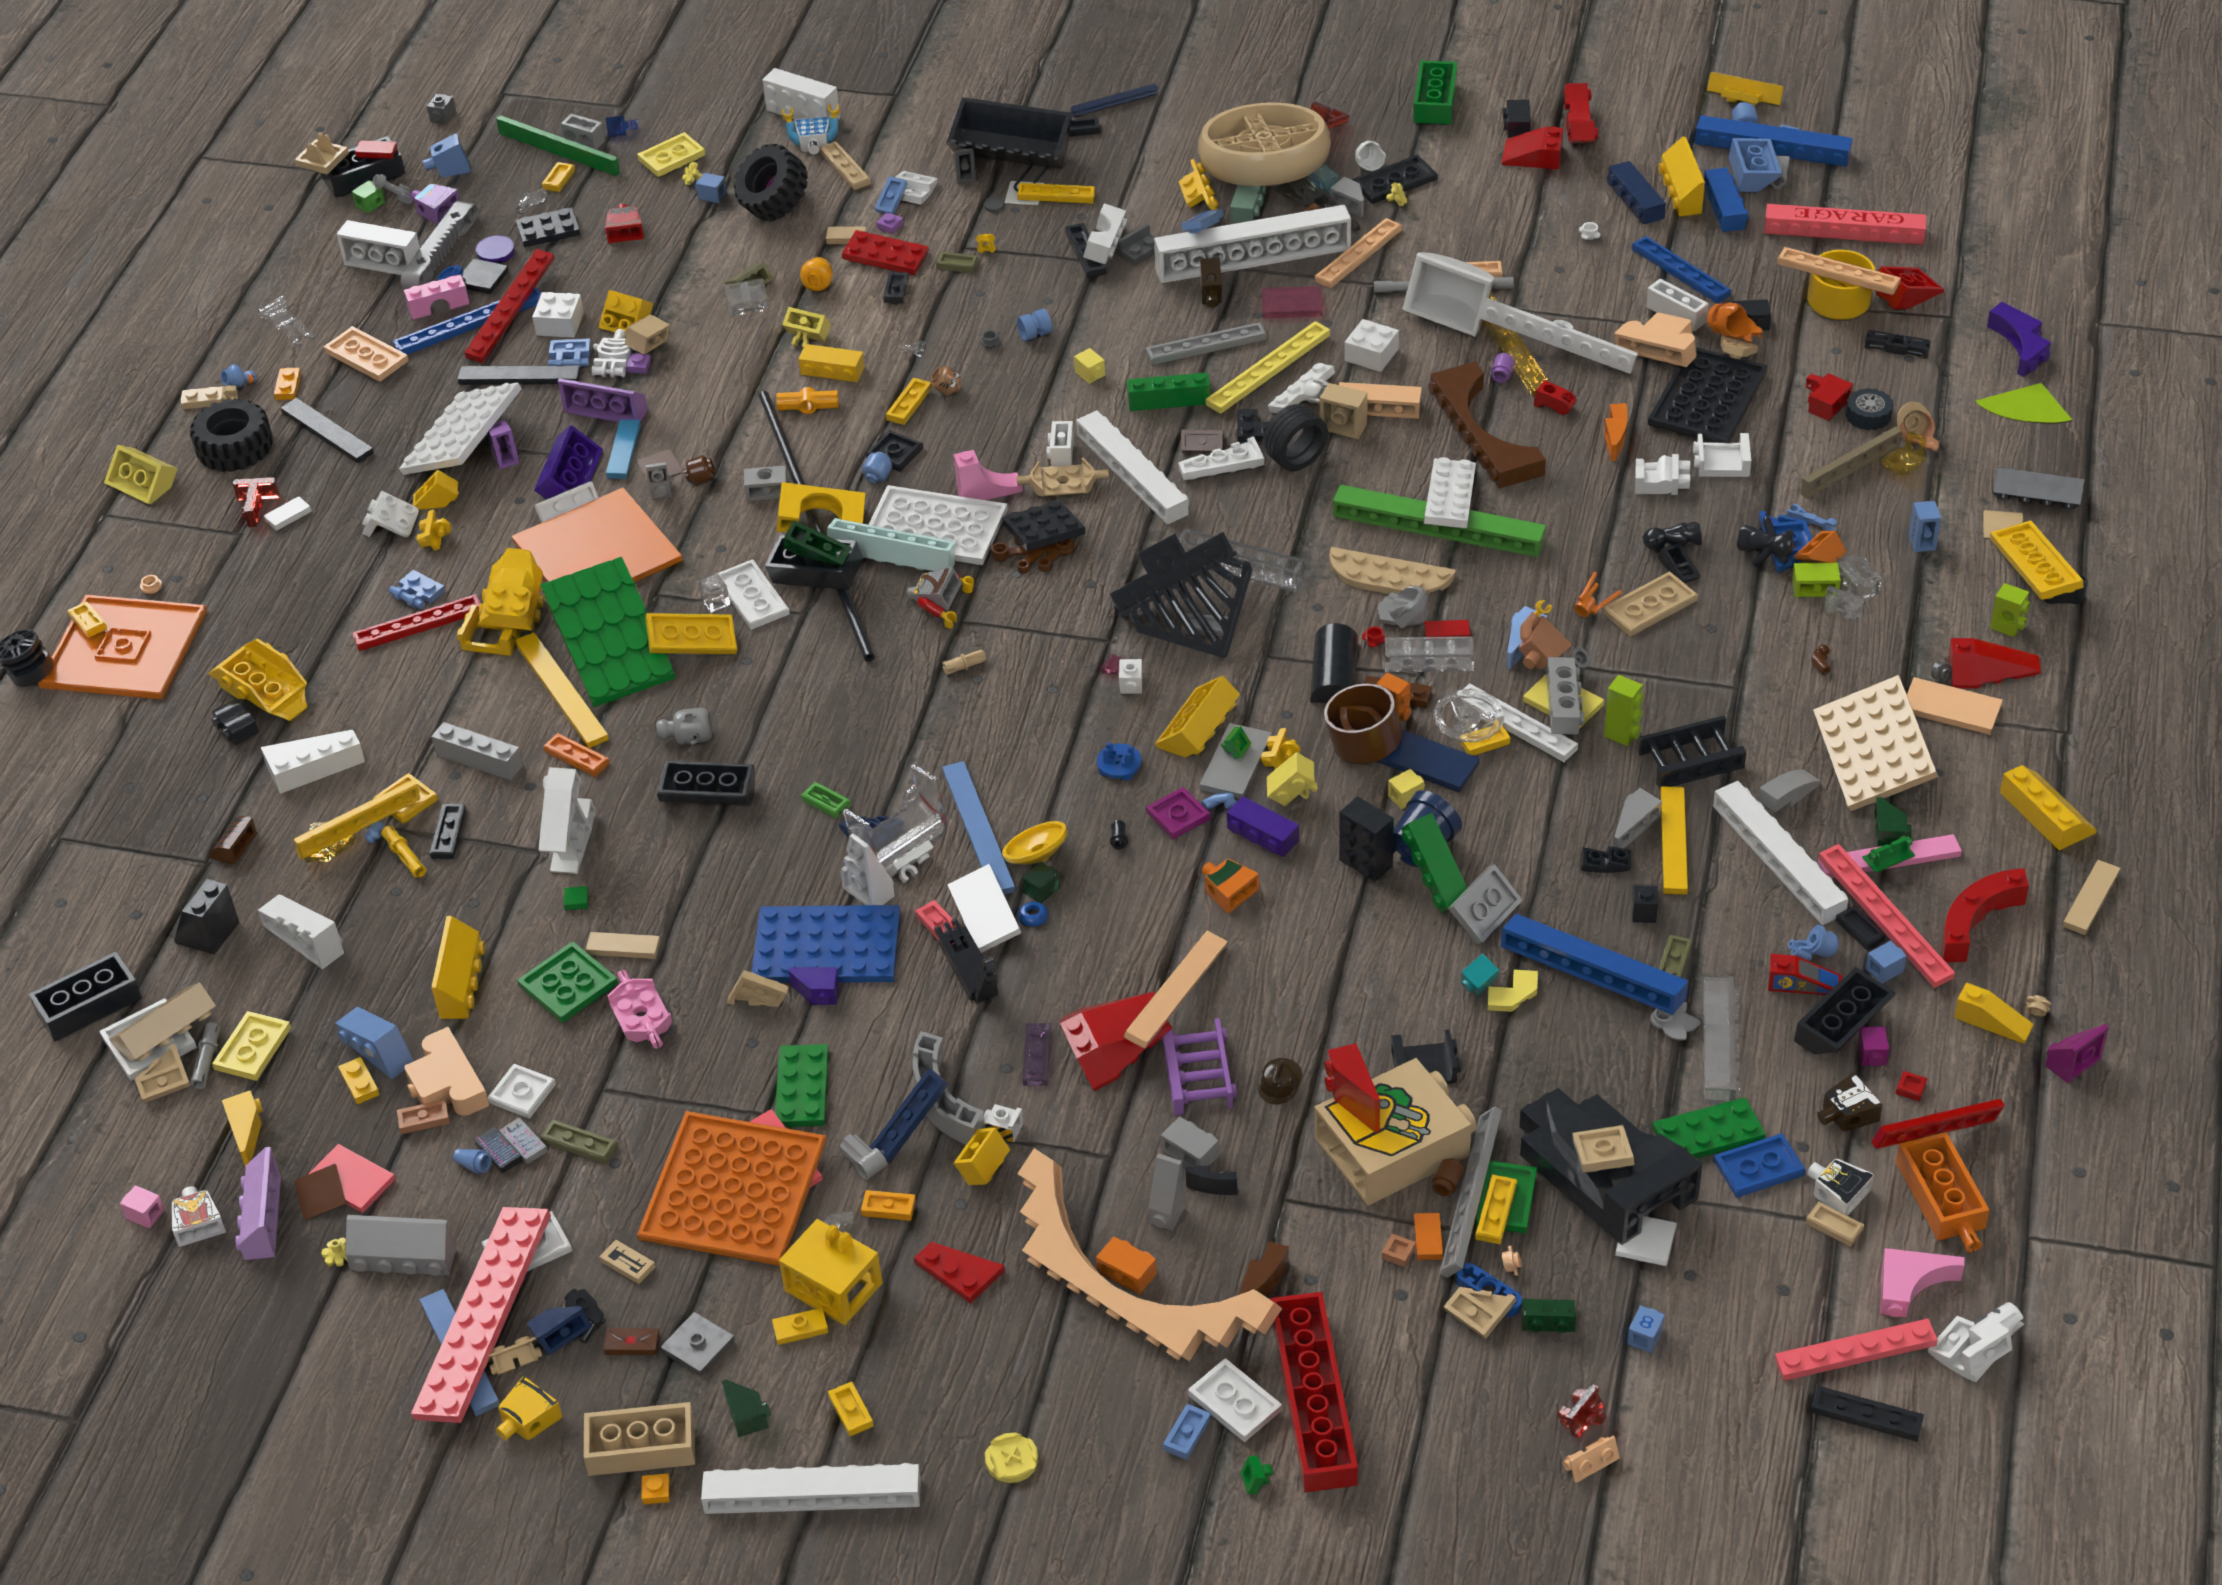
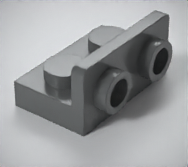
M1148 224L1139 227L1118 240L1119 256L1134 266L1155 254V237L1150 234V226Z

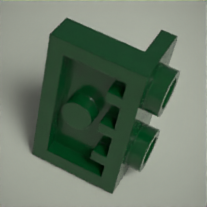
M1522 1299V1331L1575 1332V1300Z

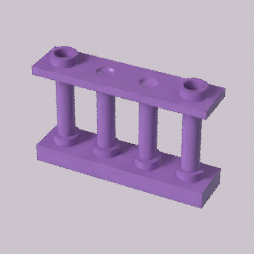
M1215 1018V1031L1177 1035V1033H1172L1171 1029L1162 1037L1174 1116L1183 1115L1184 1104L1195 1100L1226 1097L1228 1109H1233V1099L1237 1098L1236 1084H1231L1224 1047V1042H1227L1226 1028H1221L1220 1019ZM1216 1041L1218 1050L1184 1054L1175 1051V1048H1178L1179 1045ZM1220 1059L1221 1065L1219 1069L1185 1073L1183 1070L1179 1071L1178 1066H1182L1183 1063ZM1223 1078L1224 1087L1196 1091H1187L1181 1088V1085H1185V1082Z

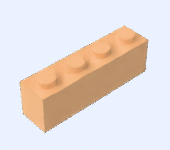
M1339 383L1340 386L1367 392V416L1419 419L1422 387Z

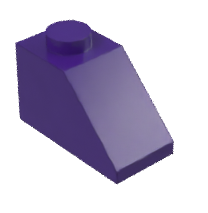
M789 967L791 987L811 1004H837L839 987L837 967Z

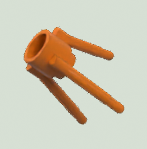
M1593 572L1583 593L1578 598L1579 601L1574 606L1575 612L1584 618L1588 617L1590 613L1596 615L1602 607L1622 594V591L1619 590L1596 606V600L1592 595L1599 584L1595 583L1592 588L1591 586L1597 576V572Z

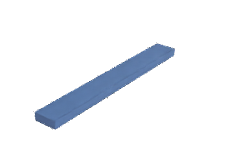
M964 761L942 766L943 774L980 867L982 868L990 864L1004 895L1015 892L1014 883Z

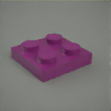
M1184 787L1146 807V813L1172 839L1210 820V812Z

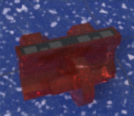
M1591 1384L1587 1390L1578 1388L1572 1397L1574 1407L1563 1406L1558 1412L1560 1423L1569 1427L1574 1437L1579 1438L1585 1429L1593 1423L1602 1425L1606 1420V1415L1603 1411L1606 1407L1598 1395L1599 1387Z

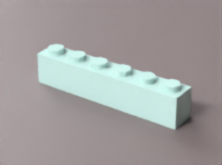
M836 518L827 527V536L833 539L857 541L863 558L931 571L955 565L956 542Z

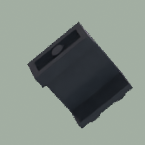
M1445 1030L1444 1043L1403 1047L1401 1034L1391 1035V1054L1394 1068L1417 1058L1429 1073L1438 1071L1443 1076L1446 1084L1457 1083V1073H1461L1460 1058H1455L1457 1042L1456 1039H1451L1450 1030Z

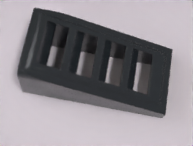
M1680 543L1660 550L1658 555L1660 562L1683 583L1700 578L1698 571ZM1686 573H1689V574H1690V575H1688V576L1683 577V574H1686Z

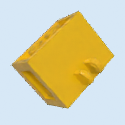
M816 1219L779 1259L784 1291L815 1309L823 1307L825 1315L843 1325L850 1321L883 1283L878 1252L853 1239L851 1234L840 1232L837 1226L828 1225L819 1219ZM858 1281L866 1284L849 1303L847 1295Z

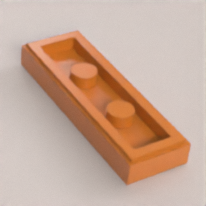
M559 733L543 746L544 752L594 777L610 764L609 758Z

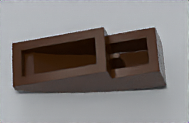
M1268 1242L1262 1261L1251 1259L1238 1295L1254 1289L1266 1297L1276 1286L1289 1262L1288 1246Z

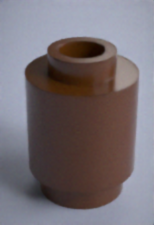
M1454 1158L1442 1160L1432 1179V1189L1437 1194L1447 1197L1455 1192L1465 1173L1461 1162Z

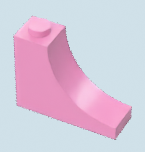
M974 450L954 454L957 493L959 496L989 500L1023 492V485H1017V472L1001 474L984 468L979 463Z
M1885 1248L1882 1261L1880 1314L1891 1317H1907L1909 1305L1920 1291L1939 1282L1961 1281L1964 1270V1257Z

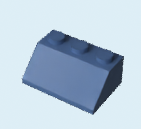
M1733 138L1729 161L1739 192H1759L1781 177L1782 172L1771 139Z

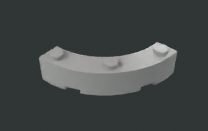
M920 1031L913 1050L914 1087L929 1068L941 1076L939 1068L944 1057L942 1037ZM947 1088L926 1114L928 1119L943 1133L966 1145L977 1129H983V1110L975 1108L959 1098L956 1100L948 1092Z

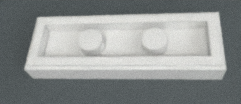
M590 481L537 503L534 507L541 523L599 497L593 482Z

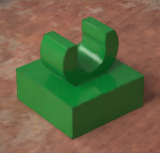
M1238 726L1232 729L1224 743H1221V747L1225 752H1231L1234 759L1241 758L1252 743L1243 728Z
M1248 1456L1240 1471L1247 1494H1258L1262 1485L1270 1483L1268 1476L1274 1475L1271 1464L1261 1465L1258 1456Z

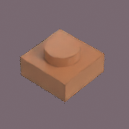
M1392 1234L1382 1251V1259L1406 1267L1416 1249V1242Z

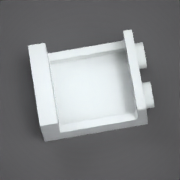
M1740 433L1739 443H1703L1702 434H1698L1697 442H1693V454H1697L1694 456V468H1698L1699 477H1750L1751 452L1749 433Z

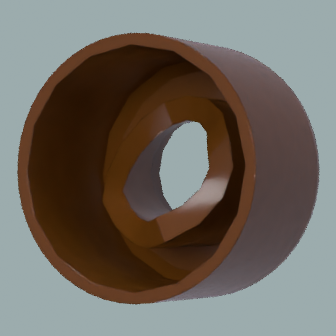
M1367 683L1349 686L1337 692L1325 706L1324 718L1333 749L1341 759L1347 762L1370 764L1380 761L1392 754L1401 742L1402 727L1393 695L1389 690L1380 685Z

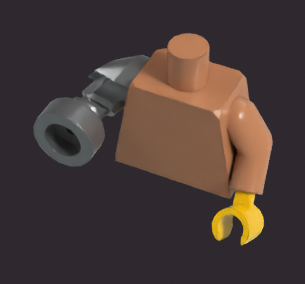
M1539 600L1535 605L1536 611L1531 612L1520 627L1521 643L1519 651L1525 656L1523 660L1525 667L1529 669L1536 667L1540 670L1544 668L1546 671L1548 657H1559L1572 644L1543 615L1539 617L1542 613H1549L1552 609V605H1548L1545 610H1542L1541 606L1545 600ZM1581 647L1573 649L1567 655V658H1575V666L1579 667L1580 671L1590 664L1588 652Z

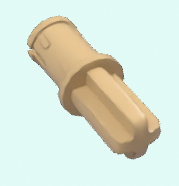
M983 650L967 655L960 654V657L942 662L946 675L963 669L966 671L968 667L985 662L986 655Z

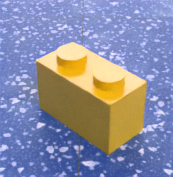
M996 1128L977 1129L955 1160L954 1165L968 1185H985L991 1181L997 1168L1004 1162V1158L1010 1151V1148Z

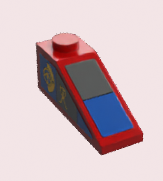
M1771 954L1768 991L1827 995L1842 980V975L1796 955Z

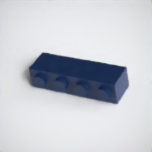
M1630 161L1609 166L1607 175L1608 185L1616 191L1618 197H1621L1626 206L1633 211L1636 218L1644 225L1665 219L1666 202Z

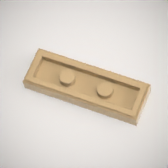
M590 932L585 950L589 955L656 959L660 937Z

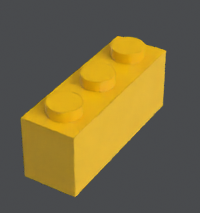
M805 344L798 358L800 375L858 382L865 368L862 351Z

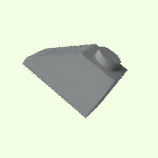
M1346 177L1340 179L1330 188V204L1335 206L1345 205L1348 212L1362 217L1364 215V199L1360 183Z

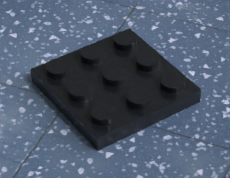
M1060 500L1051 501L1039 507L1033 506L1025 511L1012 512L1002 517L1003 525L1026 551L1086 534L1085 526Z

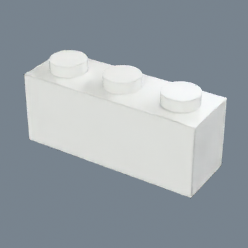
M1662 279L1648 287L1647 308L1657 313L1691 320L1693 332L1707 322V302Z

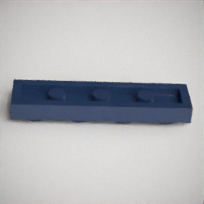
M929 1068L870 1148L872 1150L877 1148L884 1155L887 1163L890 1164L949 1083Z

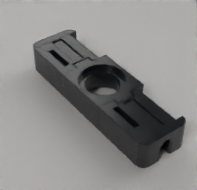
M1868 330L1864 348H1876L1885 350L1887 353L1899 355H1917L1926 359L1931 341Z

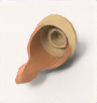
M1912 401L1903 405L1897 416V428L1902 430L1901 437L1912 444L1923 445L1927 450L1937 452L1939 441L1933 438L1936 428L1929 411L1919 402Z

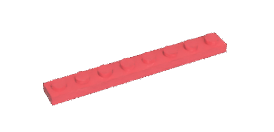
M1840 844L1819 853V860L1890 940L1904 951L1907 959L1933 988L1954 979L1955 972Z

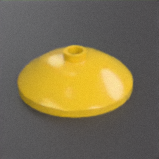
M1050 821L1028 828L1016 835L1005 845L1002 855L1007 862L1017 865L1043 863L1063 844L1068 833L1067 827L1063 822Z

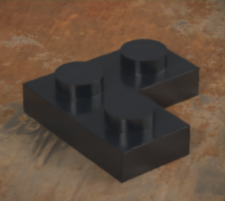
M1237 409V442H1247V439L1253 436L1256 442L1263 441V434L1269 422H1258L1257 409Z

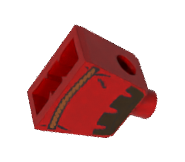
M619 204L617 208L608 210L605 224L608 243L644 239L642 222L635 206L628 207L626 204Z

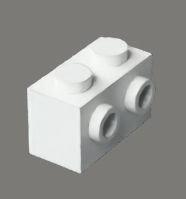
M1052 421L1051 433H1048V445L1050 446H1047V459H1051V466L1072 465L1074 447L1073 421Z

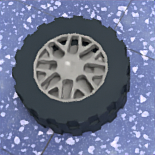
M1859 389L1849 395L1845 415L1848 422L1859 429H1882L1889 424V421L1891 422L1893 400L1888 394L1878 389Z

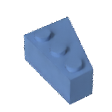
M356 1007L335 1023L339 1030L337 1034L340 1040L352 1047L392 1080L405 1071V1065L414 1062L397 1026L362 1008Z

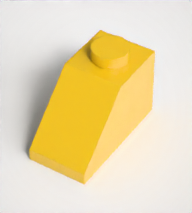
M437 470L413 494V506L419 510L446 507L458 497V481Z

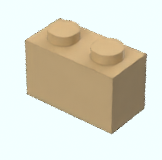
M650 314L626 329L625 345L642 354H646L667 342L670 324Z

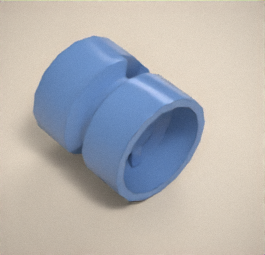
M1044 308L1032 312V315L1024 314L1016 319L1019 334L1025 342L1037 338V334L1044 336L1052 333V322Z

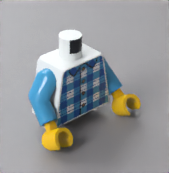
M831 104L828 105L831 118L827 116L794 119V122H792L793 109L790 107V114L786 115L783 108L782 117L787 121L785 125L789 140L795 145H799L802 152L809 151L811 154H817L820 150L819 147L829 144L838 135L837 116L840 114L838 104L834 111L831 110Z

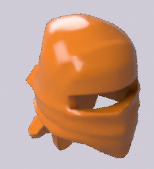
M1732 302L1720 303L1710 308L1707 324L1713 332L1727 338L1743 339L1748 343H1752V336L1754 335L1762 338L1763 330L1752 319L1747 317L1745 309L1739 304Z

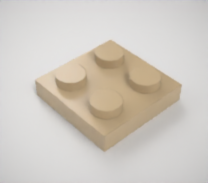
M1623 1125L1573 1133V1142L1583 1173L1634 1165V1156Z

